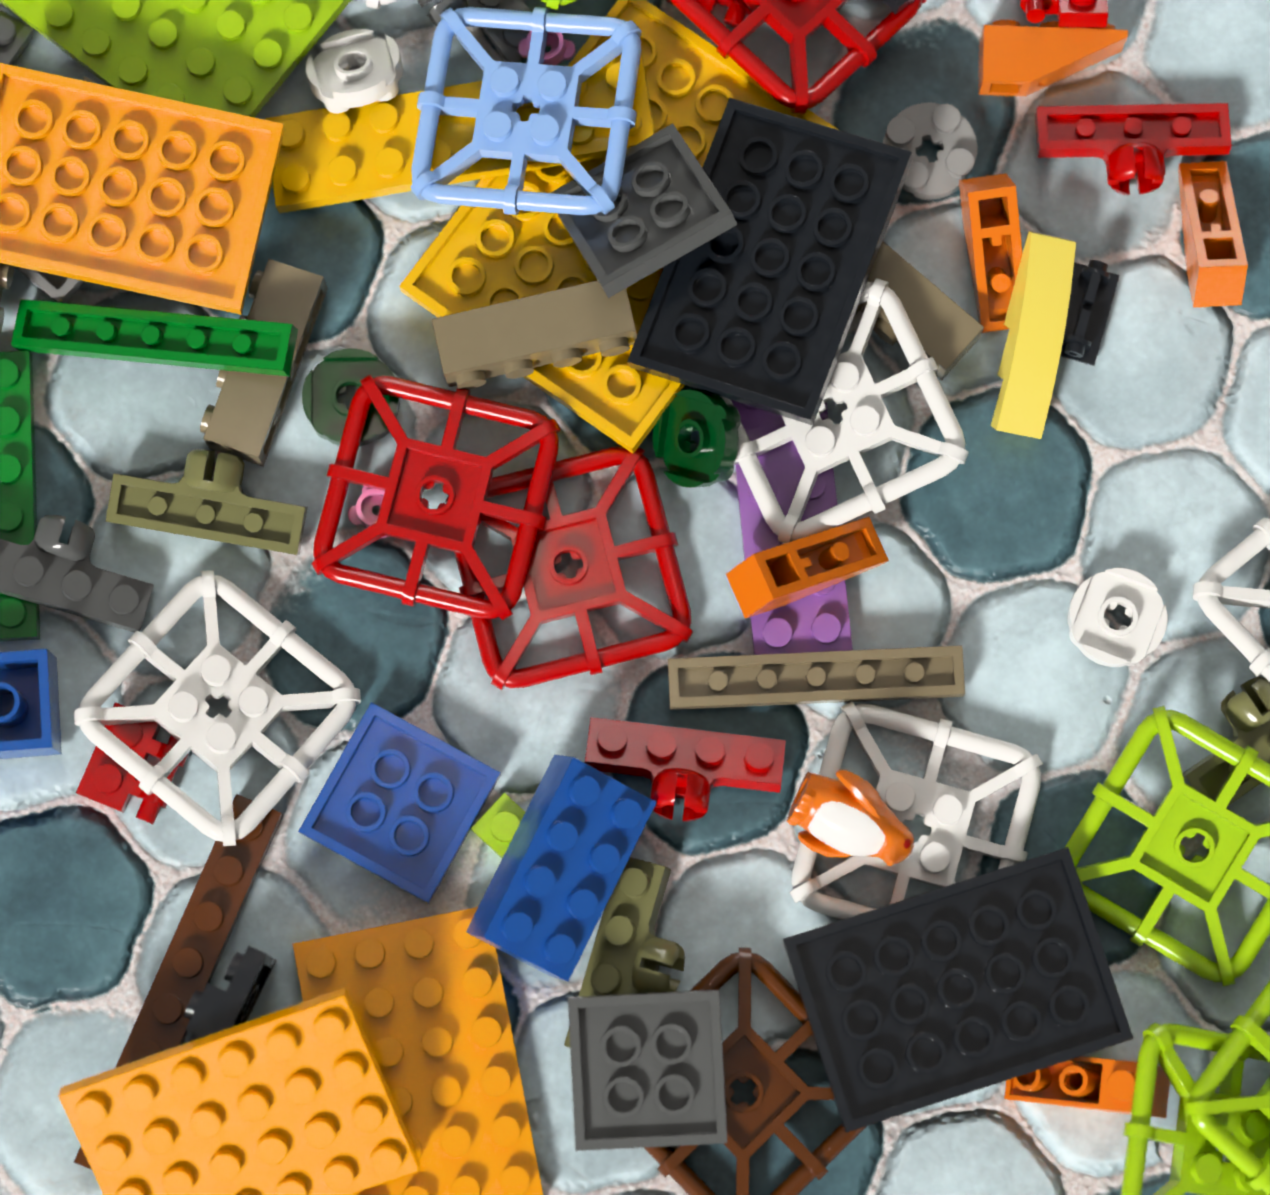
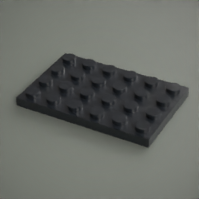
M729 98L704 162L703 170L731 210L737 225L664 266L627 362L630 368L813 426L913 161L912 152Z
M1068 847L782 940L845 1133L1134 1039Z

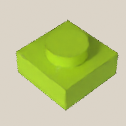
M503 793L471 830L498 856L503 858L525 811L507 794Z

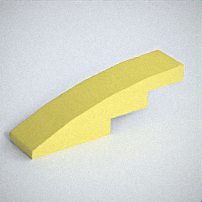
M1028 231L1004 325L1009 328L997 374L1003 381L991 422V427L997 431L1038 439L1042 438L1064 340L1076 242L1073 240Z

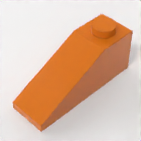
M1227 161L1179 163L1178 178L1186 272L1193 308L1242 305L1248 262Z
M1006 173L959 180L963 228L978 320L984 327L982 333L1006 330L1009 328L1004 325L1022 257L1016 185Z
M868 516L755 553L726 573V576L746 619L785 606L885 564L889 560Z

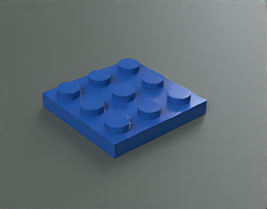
M371 702L298 832L430 904L500 778L501 773Z

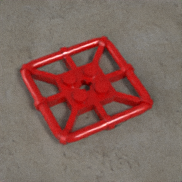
M698 0L670 1L718 46L716 51L724 59L730 57L777 102L790 108L792 114H805L807 109H812L822 103L860 66L867 67L877 58L876 52L917 14L921 5L927 0H916L896 15L891 12L865 37L838 13L850 0H742L753 12L732 31L727 29ZM764 22L789 44L791 87L742 43ZM823 25L847 48L848 53L808 88L806 40Z
M370 374L361 379L362 385L356 390L351 400L335 464H329L327 477L331 479L314 540L313 557L315 560L311 563L317 575L323 574L326 578L339 584L400 598L401 603L407 606L415 607L416 603L476 618L495 619L500 617L502 621L513 615L511 609L516 606L522 594L538 529L543 530L546 517L542 516L558 455L559 437L557 433L561 430L556 420H549L545 415L534 410L472 396L468 389H458L457 387L456 391H451L393 376H377L373 378ZM383 395L450 410L441 446L408 438ZM371 403L374 404L397 443L389 477L353 469ZM466 414L530 430L486 457L455 450ZM540 444L523 510L486 501L494 470L535 445ZM349 483L385 491L377 522L333 548ZM435 483L443 484V492L449 495L447 503H440L437 509H429V501L422 498L424 490H433ZM482 515L519 524L501 593L474 549ZM385 535L415 542L406 580L341 564L346 558ZM430 546L463 554L489 600L421 584Z
M622 446L610 447L556 461L545 501L550 519L545 521L543 530L538 529L523 586L531 615L503 661L492 619L471 616L482 663L488 676L493 679L491 682L493 686L500 690H503L505 687L525 688L587 671L590 672V675L603 673V667L665 652L678 646L682 641L685 643L689 641L693 634V630L690 629L692 624L691 608L675 552V547L679 544L676 533L670 532L656 476L648 458L644 456V449L638 447L635 453L632 454ZM620 465L595 508L562 516L554 481ZM534 467L492 477L487 498L529 488ZM634 472L651 537L614 546L606 516ZM482 515L480 523L512 541L514 547L519 527L505 520ZM454 552L463 585L458 588L459 593L486 599L485 591L463 554ZM570 553L573 560H581L583 563V567L576 570V577L567 579L564 573L557 574L554 566L561 564V555ZM648 553H656L672 617L626 591L618 561ZM506 574L492 577L499 591L503 589ZM621 604L664 631L597 649L587 612ZM575 616L584 648L583 653L516 669V666L542 624Z

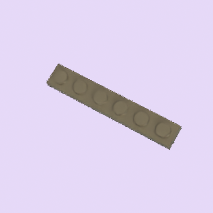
M962 645L668 659L670 710L964 697L965 695Z

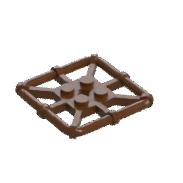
M739 947L737 953H732L718 962L690 990L720 989L738 973V1028L722 1042L727 1143L723 1144L736 1157V1195H749V1158L775 1134L802 1163L769 1195H798L815 1177L821 1180L828 1173L826 1167L867 1126L845 1133L841 1123L811 1153L784 1125L807 1100H834L830 1087H808L784 1062L811 1034L813 1035L800 993L768 960L759 954L752 953L750 947ZM751 973L803 1024L776 1052L751 1028ZM738 1079L739 1082L744 1084L750 1079L755 1083L757 1087L752 1092L756 1098L754 1104L749 1106L743 1101L735 1105L730 1098L733 1096L734 1090L730 1085L733 1081ZM682 1145L675 1151L670 1146L643 1147L660 1165L657 1170L665 1178L670 1175L688 1195H716L683 1161L698 1145Z

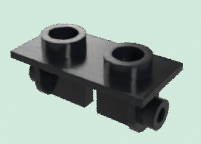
M1090 260L1088 266L1074 262L1070 301L1060 357L1094 366L1120 276L1107 272L1108 264L1102 261Z

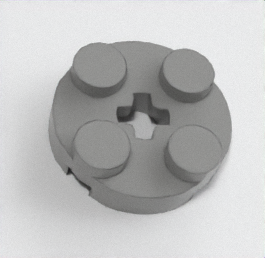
M927 102L915 104L902 110L888 123L882 142L912 152L913 161L902 189L914 194L913 197L922 200H937L960 189L959 180L967 179L970 176L978 152L974 130L970 123L961 116L959 110L951 104L940 105ZM930 140L933 144H938L942 150L937 152L936 155L937 161L929 162L926 156L917 155L916 150L922 147V141Z

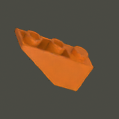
M997 20L992 22L991 25H984L979 40L978 95L1028 96L1122 52L1128 38V30L1115 29V26L1107 23V28L1058 27V21L1043 22L1039 27L1020 26V23L1014 20Z
M1080 1056L1006 1080L1004 1099L1131 1115L1138 1062ZM1160 1065L1157 1068L1151 1117L1166 1119L1170 1080Z

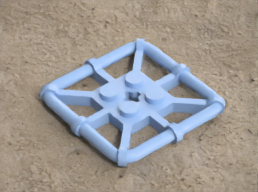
M449 7L440 14L442 20L438 23L433 36L424 92L419 93L417 108L421 113L411 166V191L419 200L427 199L438 204L503 209L504 214L518 215L519 210L582 216L602 212L606 215L615 208L613 202L617 199L621 188L629 130L635 127L637 112L633 110L641 58V30L631 20L625 21L605 16L550 13L549 9L545 7H535L533 11L480 7L458 8L453 11ZM466 27L532 31L527 63L494 61ZM548 32L611 37L572 67L543 64ZM453 36L484 71L479 99L443 95ZM622 53L614 106L609 109L579 107L582 83ZM525 103H533L535 108L540 109L538 114L534 113L529 116V121H521L519 113L516 112L518 107L523 106ZM439 116L476 118L472 142L435 170L430 171ZM575 125L610 128L601 186L593 180L571 153ZM481 158L511 160L508 184L505 189L447 185ZM527 162L561 164L587 196L523 191Z

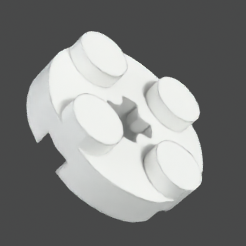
M348 30L335 34L320 44L322 52L316 55L314 60L310 54L305 67L307 79L313 95L324 102L326 110L331 113H342L349 108L365 106L376 101H388L397 96L399 92L398 82L403 75V63L398 45L391 37L385 35L387 40L385 41L380 38H374L373 30ZM359 66V69L350 71L351 67Z
M1127 568L1108 569L1105 572L1097 573L1088 578L1078 587L1068 607L1067 621L1072 643L1087 658L1098 664L1109 667L1136 665L1157 648L1166 632L1168 614L1166 606L1163 605L1162 598L1157 592V587L1145 575ZM1117 605H1121L1125 608L1124 616L1131 619L1130 625H1121L1118 630H1114L1109 627L1110 621L1104 618L1105 610L1113 611Z

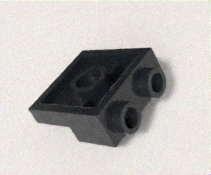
M249 945L244 955L237 952L230 962L224 980L230 982L227 991L208 983L204 992L196 990L192 995L184 1012V1017L190 1020L185 1029L188 1032L184 1040L191 1042L247 1022L277 960Z

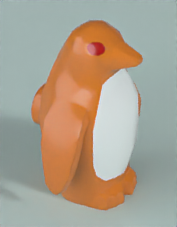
M847 770L836 772L839 780L807 772L791 805L787 822L790 825H799L806 830L798 833L799 840L805 846L826 857H878L888 866L898 864L909 857L914 849L913 834L882 801L878 791L868 781Z

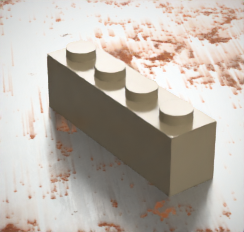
M882 241L867 282H874L876 278L889 282L888 287L901 300L927 357L934 358L939 368L935 374L942 381L979 340L984 327ZM867 302L859 304L855 314L859 311L863 313ZM881 307L873 330L886 343L894 345L897 342L899 344L890 322Z
M268 259L264 272L258 270L255 273L249 291V298L254 299L248 316L241 315L239 319L289 323L298 329L290 377L220 370L216 386L221 388L215 406L210 404L207 406L200 425V432L205 433L203 439L209 449L220 453L234 454L244 461L264 467L328 290L323 276L272 259Z
M598 280L432 319L444 377L449 387L458 386V389H474L486 384L487 378L505 375L509 379L525 377L532 374L535 367L552 363L557 368L572 366L581 362L582 356L601 352V355L606 357L620 355L630 349L629 345H633L637 338L627 290L624 289L608 298Z

